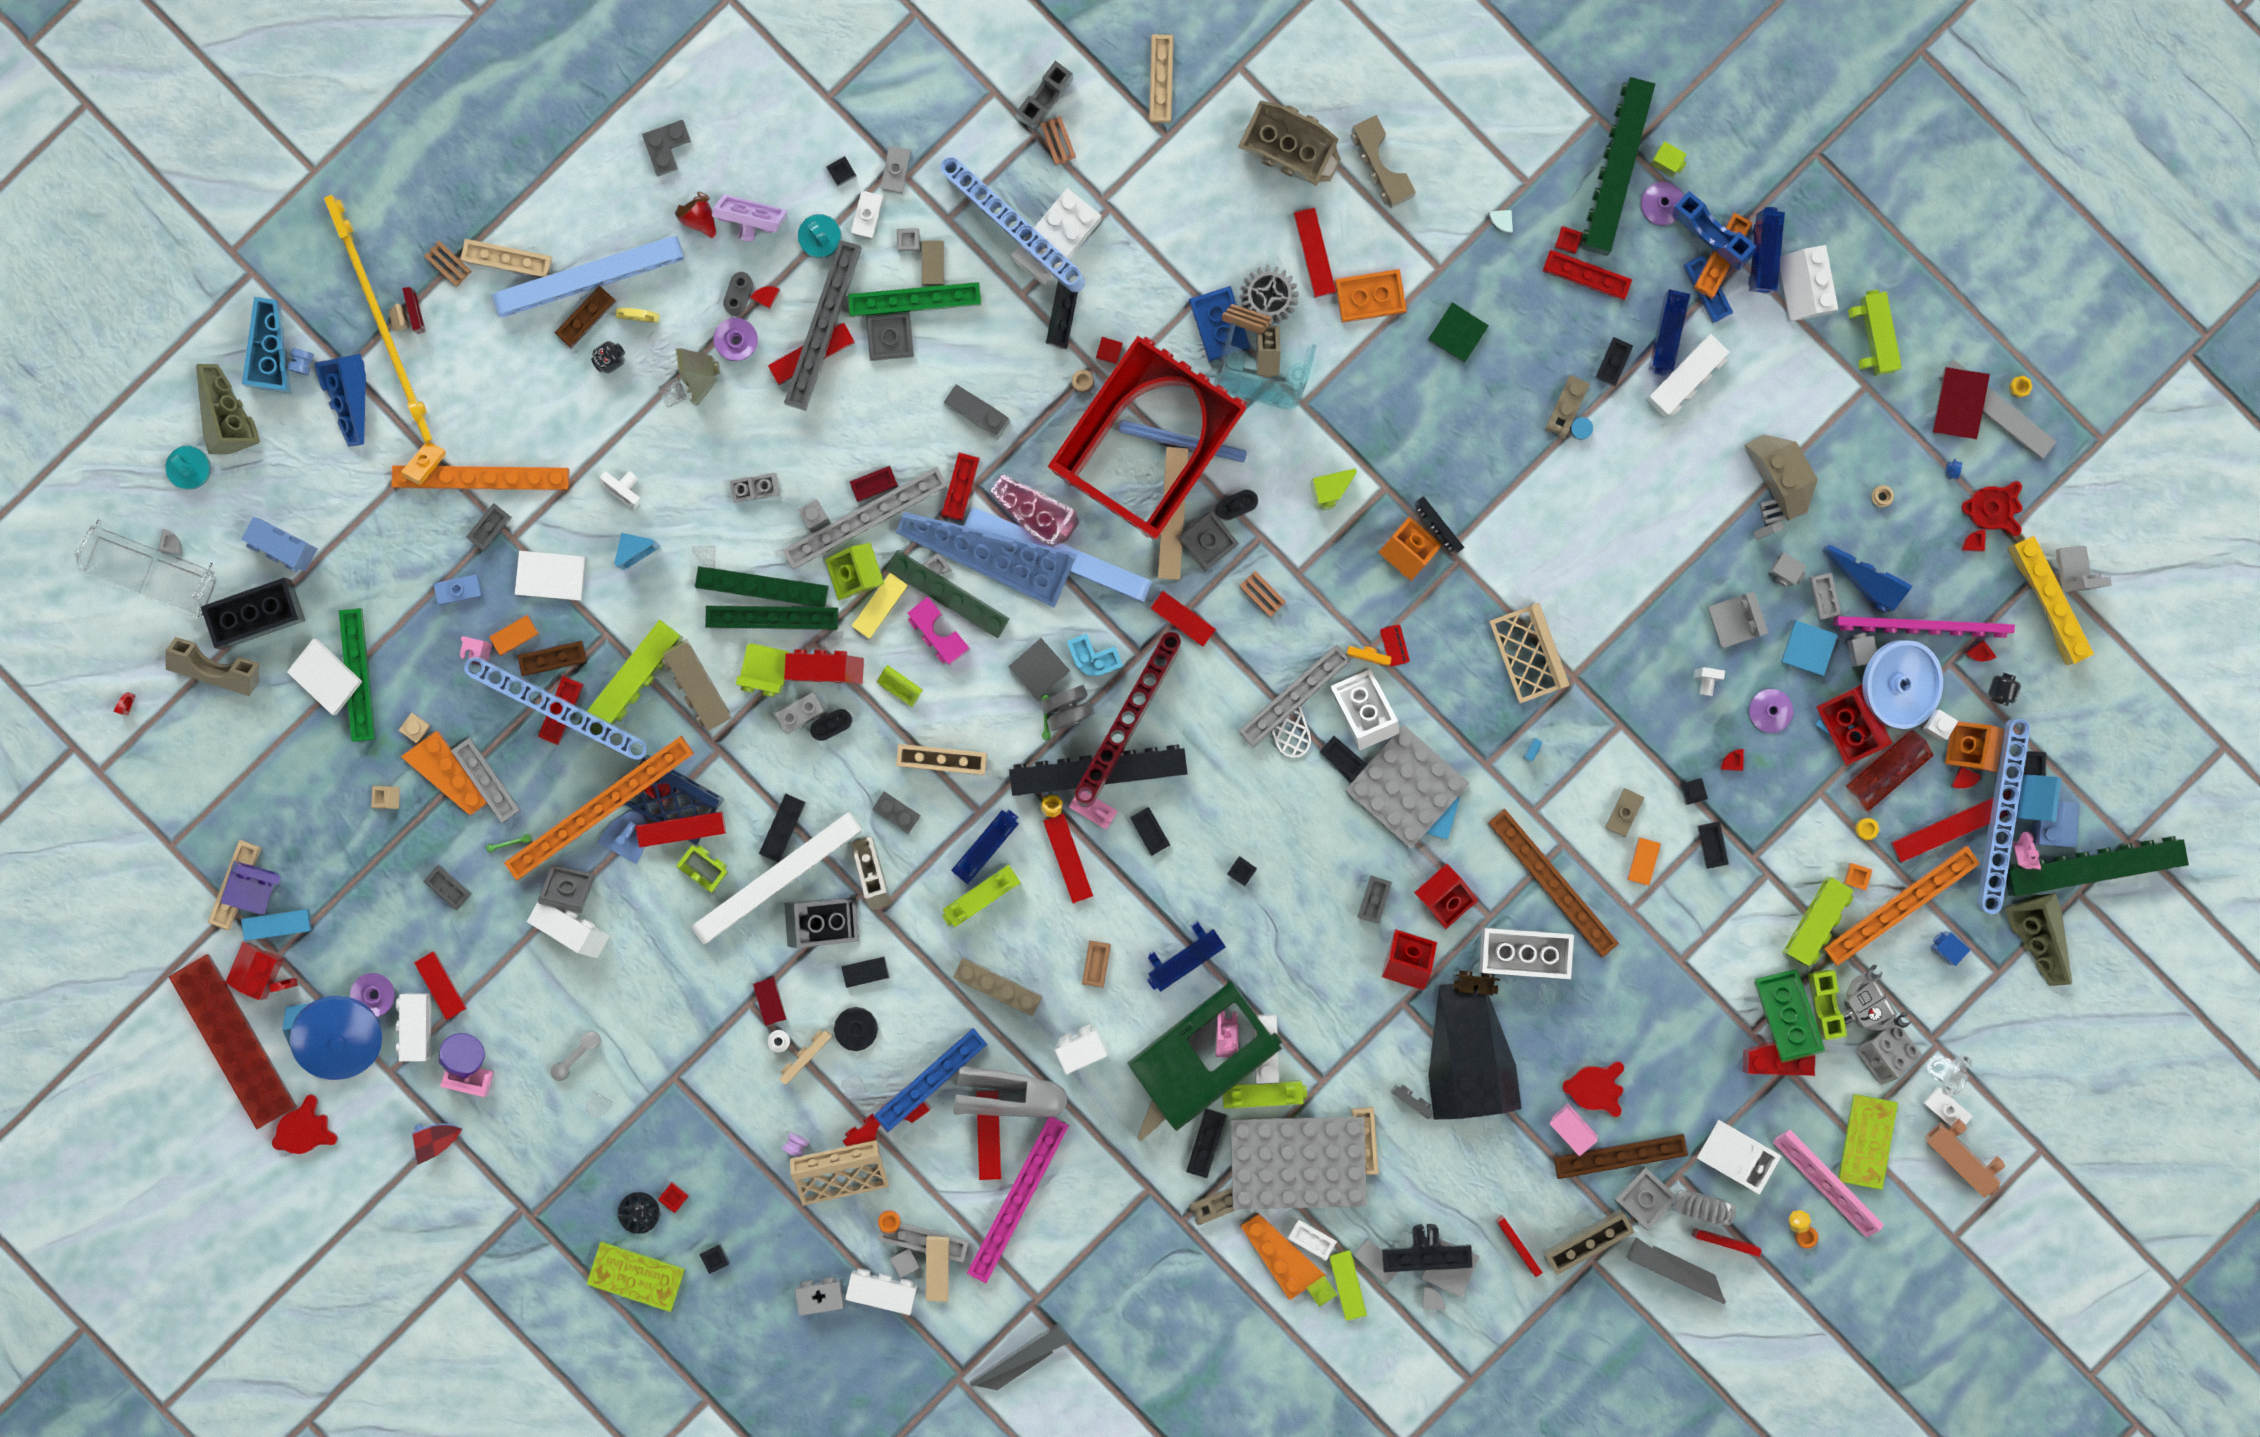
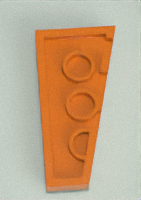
M439 731L434 732L401 756L469 815H473L488 804Z
M1259 1213L1240 1225L1289 1300L1305 1291L1306 1287L1324 1275L1326 1276L1323 1271L1313 1264L1311 1260L1301 1253Z

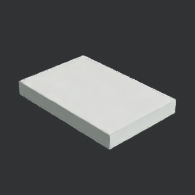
M519 551L515 595L582 601L586 557Z
M312 639L287 671L332 715L338 714L362 683L318 639Z

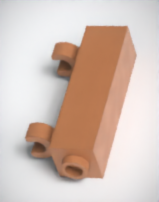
M1957 1119L1949 1129L1940 1122L1925 1136L1927 1143L1984 1198L1988 1195H1994L1999 1190V1185L2001 1184L1995 1174L2006 1166L2004 1161L1996 1156L1986 1166L1957 1138L1958 1135L1967 1129L1966 1124L1962 1120Z

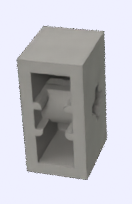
M812 692L777 712L775 716L785 733L789 734L826 713V710L817 694Z
M834 1276L823 1278L822 1282L813 1283V1280L803 1281L795 1289L799 1316L839 1310L845 1307L841 1279L835 1280ZM818 1290H820L821 1294H825L822 1300L818 1296L815 1297Z

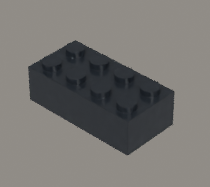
M285 577L200 606L215 649L220 650L306 621L293 582Z

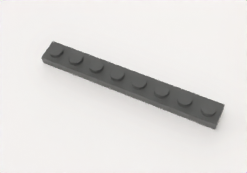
M843 240L839 241L784 400V404L804 411L807 410L862 250L860 245Z

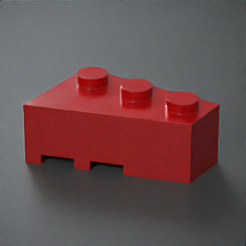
M794 649V653L785 654L784 680L863 684L864 658L847 655L848 651H834V655H829L826 650H814V654H807V650Z
M1774 1041L1743 1050V1072L1764 1075L1815 1076V1055L1781 1063Z

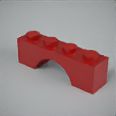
M924 1100L904 1119L913 1123L929 1112L931 1107ZM874 1113L863 1120L864 1125L859 1129L854 1126L845 1133L846 1138L843 1140V1143L846 1147L876 1140L880 1124L873 1117Z

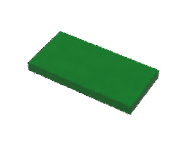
M1798 969L1754 979V984L1781 1063L1824 1053L1825 1047Z

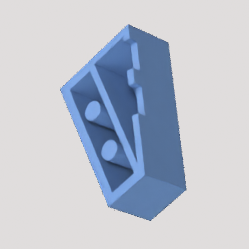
M253 516L241 539L247 543V548L255 552L261 550L267 553L265 557L277 563L279 560L286 563L285 567L294 572H298V570L306 572L318 549Z

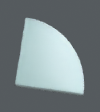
M1511 210L1489 211V218L1498 229L1505 233L1513 232Z

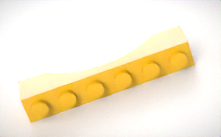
M2035 536L2028 537L2007 547L2016 567L2029 582L2043 606L2055 637L2056 646L2065 664H2076L2094 655Z

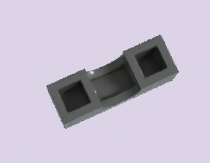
M1055 60L1042 77V82L1032 96H1028L1016 111V119L1034 132L1073 81V73Z

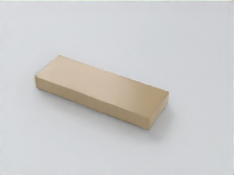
M1374 1107L1352 1108V1117L1364 1116L1366 1175L1379 1174Z
M927 1236L926 1301L948 1302L949 1237Z

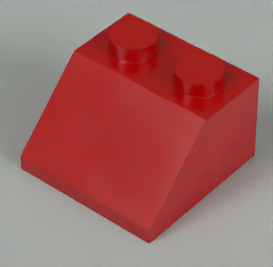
M1448 864L1439 869L1414 892L1422 904L1445 929L1479 901L1464 880Z
M1395 929L1384 963L1382 978L1424 991L1432 973L1437 942Z
M243 941L225 982L242 994L259 1001L265 1000L270 993L269 985L274 983L284 958Z

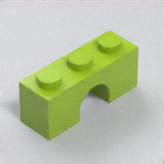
M1828 969L1807 973L1816 1024L1821 1039L1830 1040L1847 1037L1844 1016L1840 1013L1837 1005L1836 994L1839 993L1835 970Z

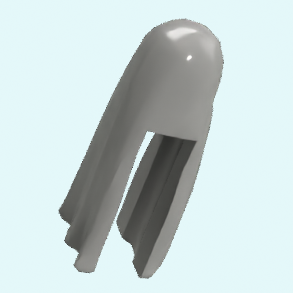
M966 1066L961 1067L958 1072L957 1086L1024 1091L1025 1102L1017 1103L956 1095L955 1115L979 1114L1048 1118L1059 1115L1067 1105L1065 1090L1054 1082L1006 1071Z

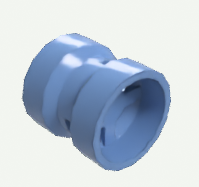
M292 348V361L288 363L287 370L309 376L310 368L308 365L313 361L314 354Z

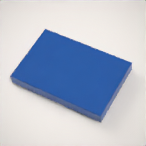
M1231 286L1189 299L1208 362L1251 349L1244 328L1222 321V314L1230 308V305H1237Z

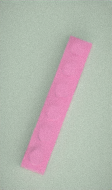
M1790 1129L1775 1138L1773 1144L1866 1238L1882 1229L1883 1223Z

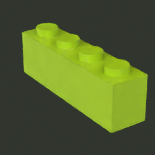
M1826 876L1782 953L1804 966L1810 967L1811 964L1814 965L1820 957L1819 950L1822 945L1825 946L1831 938L1830 931L1833 926L1836 927L1842 919L1841 912L1844 907L1847 908L1851 904L1854 890L1833 877Z

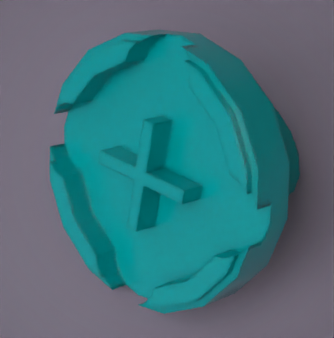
M815 214L806 218L798 230V242L802 250L814 258H827L833 255L841 240V230L837 222L824 214Z
M181 446L173 450L167 458L165 464L166 475L169 481L178 488L185 490L197 489L203 486L210 476V460L199 448Z

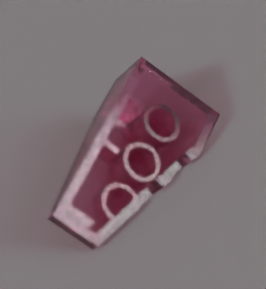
M1003 474L991 490V494L1033 538L1051 547L1067 541L1079 524L1075 510Z

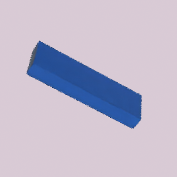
M1704 255L1683 265L1693 286L1707 263ZM1720 286L1713 299L1696 291L1712 323L1734 313Z

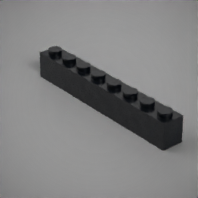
M1177 744L1166 746L1167 750L1158 751V747L1145 748V753L1136 754V750L1123 751V755L1119 758L1105 785L1187 775L1185 748H1180V745ZM1105 753L1101 756V759L1109 762L1113 759V755ZM1092 755L1080 756L1079 761L1070 762V758L1057 759V764H1048V760L1035 762L1033 767H1027L1026 763L1014 764L1013 769H1009L1012 796L1077 788L1093 760ZM1094 772L1090 778L1093 781H1099L1102 778V774Z

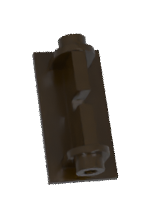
M1459 970V974H1453V977H1458V981L1453 982V990H1457L1458 993H1473L1474 985H1477V994L1490 996L1498 994V985H1495V981H1500V979L1494 978L1495 974L1481 973V977L1472 976V971Z

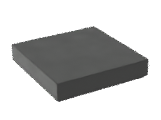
M910 313L866 316L870 361L914 357Z
M1210 510L1177 537L1204 572L1239 544L1213 510Z
M1042 638L1008 666L1037 700L1070 672L1069 668Z
M551 865L538 898V904L582 914L594 882L595 874Z

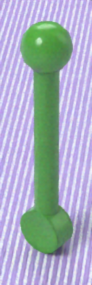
M1048 694L1041 696L1042 701L1049 698ZM1044 714V732L1042 733L1044 740L1051 738V733L1048 731V714Z
M525 834L522 838L496 845L488 844L486 850L492 853L498 848L521 842L529 843L532 837L529 834Z

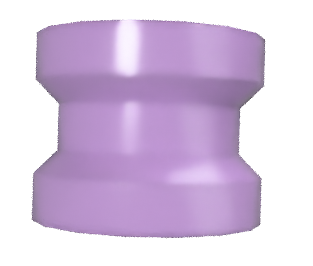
M790 1132L788 1135L789 1140L783 1145L782 1149L793 1156L801 1157L804 1154V1147L809 1144V1140Z

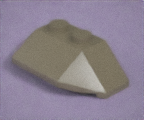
M1762 435L1745 444V448L1787 521L1808 511L1818 479L1797 442Z

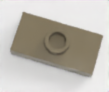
M1623 788L1605 828L1626 837L1645 797Z

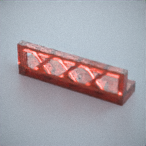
M1910 730L1849 782L1846 788L1859 800L1863 809L1868 812L1932 758L1934 754L1927 741L1914 730ZM1924 749L1925 753L1916 759L1918 754ZM1907 765L1906 769L1900 773L1901 768ZM1890 779L1889 784L1883 787L1884 783ZM1874 793L1873 797L1868 802H1866L1865 799L1869 795Z

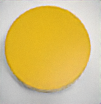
M1863 818L1857 822L1855 831L1859 838L1872 840L1878 835L1879 826L1874 819Z

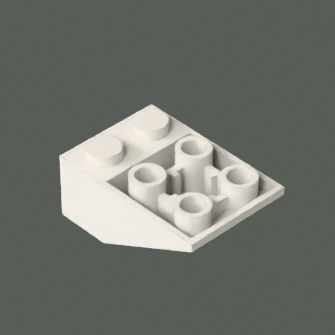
M1720 1120L1717 1121L1697 1156V1159L1759 1195L1781 1158V1155Z

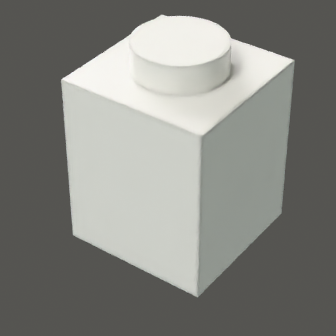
M1934 710L1921 730L1940 741L1947 740L1958 720L1941 710Z

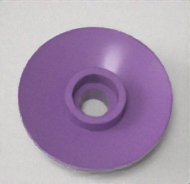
M1654 183L1642 195V212L1653 224L1661 226L1672 224L1677 221L1672 216L1674 206L1684 196L1680 189L1671 183ZM1661 199H1666L1668 201V205H1662Z
M729 318L717 326L713 340L717 352L722 357L731 361H742L754 353L758 343V336L755 328L748 321L742 318ZM738 338L740 342L734 345L731 340Z
M1767 689L1753 697L1749 706V716L1754 726L1759 730L1775 733L1785 729L1791 722L1793 705L1789 697L1783 692L1776 689ZM1772 706L1776 708V714L1774 715L1769 712Z
M368 973L360 976L353 983L350 998L366 1004L378 1017L388 1012L392 1007L395 991L388 978L378 973ZM372 991H376L378 993V997L376 999L371 997Z

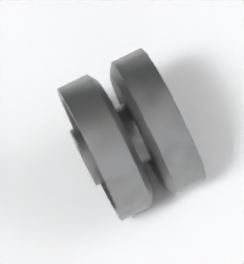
M1084 685L1064 691L1040 702L1044 714L1058 711V714L1047 720L1051 732L1078 724L1083 719L1095 714L1091 703L1087 702L1077 706L1078 702L1086 699L1088 696Z

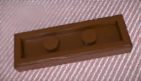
M599 285L554 333L572 349L617 301Z
M583 641L517 655L522 677L587 663Z

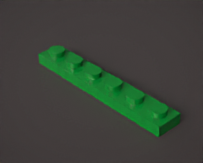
M975 282L848 294L850 317L980 306L981 294L980 283Z
M363 609L338 610L344 665L362 681L348 700L352 742L376 740Z

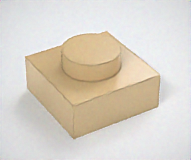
M411 713L399 731L419 744L431 725L416 714Z

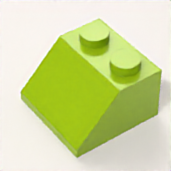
M1356 468L1312 478L1310 486L1315 507H1321L1322 511L1335 508L1334 506L1339 502L1356 475Z
M871 542L851 546L825 559L838 601L884 585Z

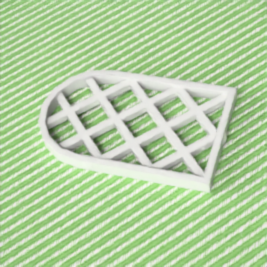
M1301 706L1299 707L1300 712L1294 711V713L1299 715L1296 722L1288 718L1285 719L1281 727H1276L1279 729L1277 737L1274 730L1272 731L1279 751L1291 758L1300 757L1305 754L1311 744L1310 730L1306 724ZM1301 717L1305 727L1298 724ZM1286 722L1294 724L1291 732L1283 729ZM1296 726L1304 729L1301 737L1293 734ZM1282 731L1289 734L1286 742L1279 739ZM1306 731L1308 734V740L1303 738ZM1292 736L1299 739L1296 747L1289 744ZM1278 741L1285 744L1283 749L1280 748ZM1301 741L1308 743L1305 751L1298 748ZM1287 746L1294 749L1292 755L1284 752ZM1296 751L1302 752L1299 755H1295Z

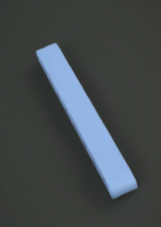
M948 157L942 161L941 171L948 181L1068 290L1079 292L1084 288L1086 281L1080 270L959 160L954 157ZM952 168H957L953 173H949ZM967 181H972L970 185L964 187ZM987 194L983 200H979L981 195ZM997 208H1002L999 213L994 214ZM1017 221L1015 226L1009 227L1011 222ZM1027 235H1032L1029 240L1024 241ZM1047 248L1044 254L1039 255L1040 250ZM1062 262L1059 268H1054L1055 264ZM1078 276L1076 281L1069 282L1071 277Z
M672 236L492 294V299L498 317H506L597 288L599 285L604 286L683 260L684 255L678 237Z
M975 507L971 508L964 525L965 527L1075 553L1077 557L1070 573L1140 602L1145 601L1152 581Z
M472 657L466 661L464 666L466 674L487 686L632 759H640L646 754L647 744L641 738L483 658ZM472 661H478L481 664V671L479 673H473L470 670V663ZM493 671L501 674L502 680L500 683L496 684L490 680V674ZM516 681L522 685V691L519 694H515L510 690L512 682ZM539 692L542 695V702L539 704L533 703L530 700L531 693ZM553 702H558L562 705L563 710L560 714H554L551 711L550 706ZM574 712L580 713L583 717L582 723L574 724L570 718L571 714ZM600 723L603 727L602 733H592L591 724ZM613 733H620L622 735L623 742L616 745L612 743L610 737ZM633 743H640L642 745L643 752L636 755L631 752L630 747Z
M2010 719L2004 727L2005 731L1977 897L1978 908L1989 914L1998 913L2003 905L2030 734L2029 723L2023 719ZM2019 723L2021 725V732L2016 735L2013 731V726ZM2015 744L2018 748V753L2012 756L2009 750ZM2010 766L2015 770L2012 778H2008L2006 775V770ZM2008 788L2011 791V797L2005 800L2003 798V791ZM2005 810L2008 817L2004 822H2001L1999 814ZM2002 832L2004 840L1998 844L1996 842V835ZM1996 854H1999L2001 857L1998 865H1994L1992 862V858ZM1992 876L1997 878V884L1994 887L1989 885V879ZM1992 897L1994 905L1992 908L1987 909L1985 902L1988 898Z

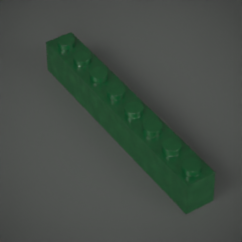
M1630 77L1627 83L1623 82L1619 95L1623 96L1621 104H1617L1614 116L1617 117L1616 124L1611 125L1608 137L1612 138L1610 146L1606 145L1603 154L1606 162L1604 167H1600L1597 177L1600 180L1599 188L1595 187L1592 195V200L1595 201L1594 207L1589 209L1586 218L1589 226L1587 230H1583L1581 242L1584 243L1583 250L1605 256L1611 253L1656 83Z
M2176 836L2162 837V842L2154 843V839L2140 841L2141 845L2133 847L2132 843L2118 845L2119 849L2111 851V847L2097 849L2096 854L2089 855V851L2075 853L2076 857L2068 858L2067 855L2056 856L2054 861L2046 862V859H2039L2041 870L2035 868L2026 869L2019 866L2018 863L2011 864V869H2008L2006 879L2008 895L2021 896L2188 866L2184 839H2176Z

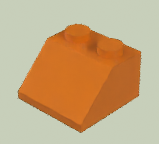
M1409 516L1378 553L1396 567L1402 575L1412 581L1442 544Z
M1958 721L1949 736L1945 764L1974 770L1997 772L2005 729L1993 725Z

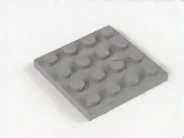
M1403 725L1399 729V734L1393 736L1345 791L1412 849L1470 783Z

